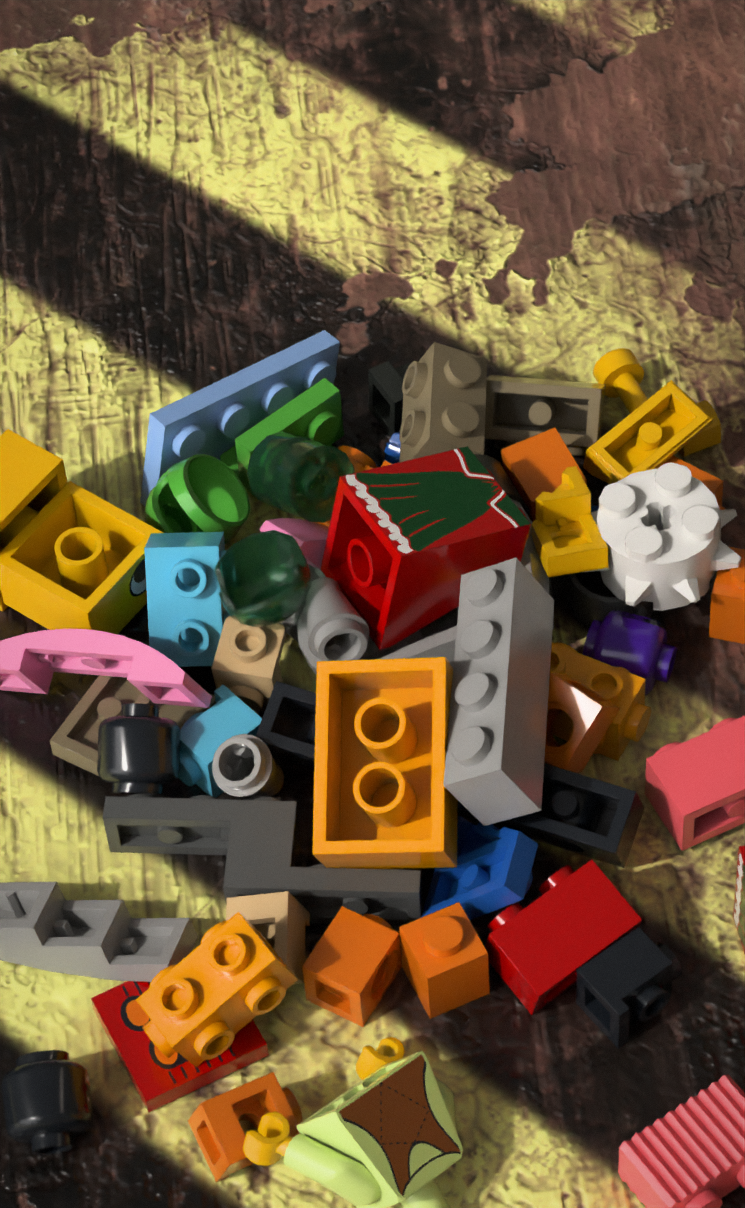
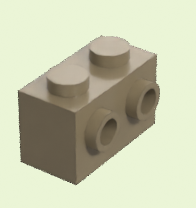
M434 342L418 362H411L406 370L402 384L403 409L400 429V462L467 446L473 454L484 455L487 358Z
M490 375L487 377L485 439H494V448L503 449L555 427L572 455L585 456L587 447H590L602 437L606 384Z

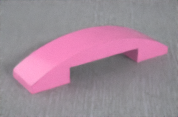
M53 629L26 633L0 641V690L48 694L53 673L64 672L125 677L155 704L209 708L212 696L175 662L152 647L125 636L89 629Z

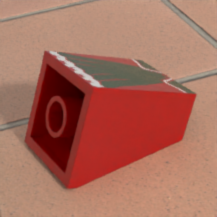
M468 446L340 476L320 570L325 577L332 578L339 583L342 593L365 620L369 627V636L381 650L395 645L459 606L461 575L513 558H517L521 562L525 544L529 538L531 523L527 520L523 510L514 504L496 482L491 471L482 465Z

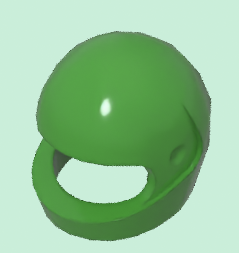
M196 454L173 464L160 477L146 500L144 511L145 523L164 533L224 532V544H226L237 535L249 517V496L237 475L225 463L207 454Z

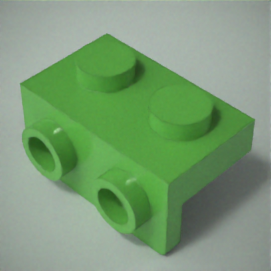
M323 378L237 437L235 445L220 455V461L225 463L237 475L246 490L254 497H257L344 436L340 390L326 378Z

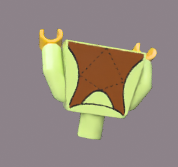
M387 1037L380 1041L377 1050L369 1045L364 1046L356 1063V1072L362 1081L298 1124L296 1127L300 1134H297L295 1137L289 1136L290 1126L287 1119L281 1113L269 1112L261 1117L258 1127L259 1133L254 1130L247 1131L243 1151L251 1162L262 1166L273 1165L284 1156V1165L320 1183L354 1204L356 1208H386L401 1203L403 1208H450L434 1178L461 1159L463 1147L456 1132L455 1104L452 1090L434 1076L423 1050L403 1058L405 1050L401 1041L395 1037Z

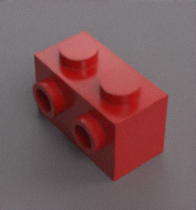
M593 859L576 871L570 865L561 868L539 888V891L543 894L541 897L524 909L518 902L512 904L497 915L488 925L491 931L485 945V949L488 952V961L531 1015L575 984L576 970L639 927L642 922L639 915Z

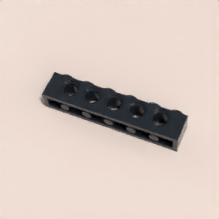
M279 681L275 682L256 737L260 738L268 746L273 758L314 770L316 693ZM544 763L541 811L497 822L493 825L498 829L506 827L518 830L530 839L625 868L644 806L636 791ZM458 801L457 815L479 822Z

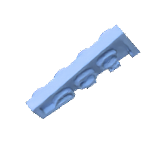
M326 330L321 331L150 413L140 503L144 506L146 505V500L151 490L156 486L160 477L173 464L196 454H207L220 460V455L235 445L237 437L323 378L334 384L340 341Z

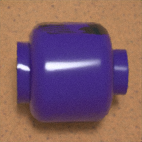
M621 610L610 611L602 621L593 620L583 649V655L614 667H623L630 673L645 678V696L653 690L657 680L666 683L669 681L677 653V647L667 644V629L662 622Z

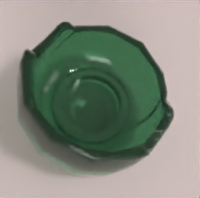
M276 530L254 533L233 544L219 559L214 569L221 591L219 592V597L231 618L240 624L256 628L282 623L299 611L312 585L310 568L298 542L292 536Z

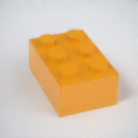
M446 657L317 661L312 854L326 868L402 869L457 867L458 800L443 786L453 667Z

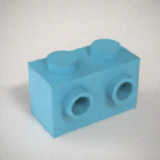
M224 532L151 533L144 547L149 646L161 652L179 667L212 666L225 619L229 616L239 617L237 609L227 610L226 587H236L237 566L235 550H225Z

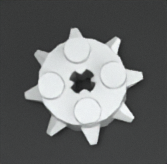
M672 462L665 463L658 469L632 473L616 483H611L604 487L599 497L598 511L591 512L600 535L608 546V568L585 572L600 571L603 583L618 599L626 601L627 605L635 607L641 601L653 602V610L663 611L683 607L692 602L696 603L710 589V580L717 571L738 568L741 562V556L721 541V528L737 516L736 510H720L715 495L700 480L692 477L691 470L687 466Z

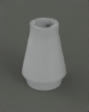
M323 577L312 581L304 591V598L307 604L308 646L311 653L321 661L359 660L366 651L369 639L367 623L342 593L336 580Z
M250 734L235 735L224 741L214 754L212 763L213 777L216 784L225 793L237 797H272L281 790L284 783L283 770L275 762L268 746L260 738Z

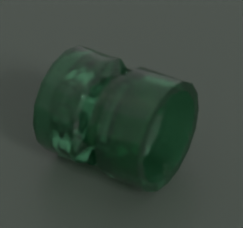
M280 431L267 436L256 446L249 459L247 476L250 489L258 500L268 506L289 512L309 522L323 523L331 520L339 477L355 473V470L347 454L338 448L319 441H313L296 433Z

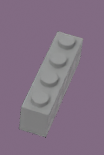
M517 558L461 575L443 786L484 826L538 812L542 808L554 599Z

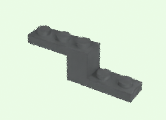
M141 793L131 794L127 797H105L103 822L110 852L226 855L223 884L225 901L226 898L289 891L310 913V924H330L342 906L360 915H376L384 919L391 926H403L421 918L423 912L421 870H404L403 868H326L323 864H316L311 867H298L301 833L297 801H281L273 797H259L254 800L217 799L208 795H197L191 798H155Z

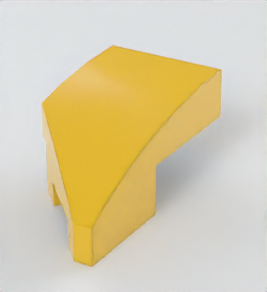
M577 466L567 467L562 472V484L552 493L543 491L535 499L536 520L531 524L532 539L548 578L608 568V546L602 539L597 524L591 515V493Z

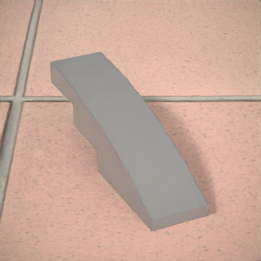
M57 882L0 883L1 961L71 975L117 981L151 982L160 971L168 966L178 964L191 953L198 937L190 918H131L123 900H65Z

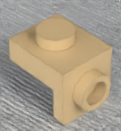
M233 616L227 617L211 668L216 689L224 684L255 713L265 712L275 682L283 683L279 661L286 638L285 627L278 623Z

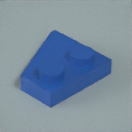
M457 815V867L435 868L421 918L460 902L471 921L523 900L532 883L533 874L531 870L538 844L518 830L506 827L498 829L493 824L484 826L480 821L478 825H474L462 816Z

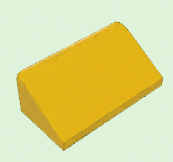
M671 380L586 450L583 468L592 476L608 484L616 483L632 473L658 469L711 425L713 418Z

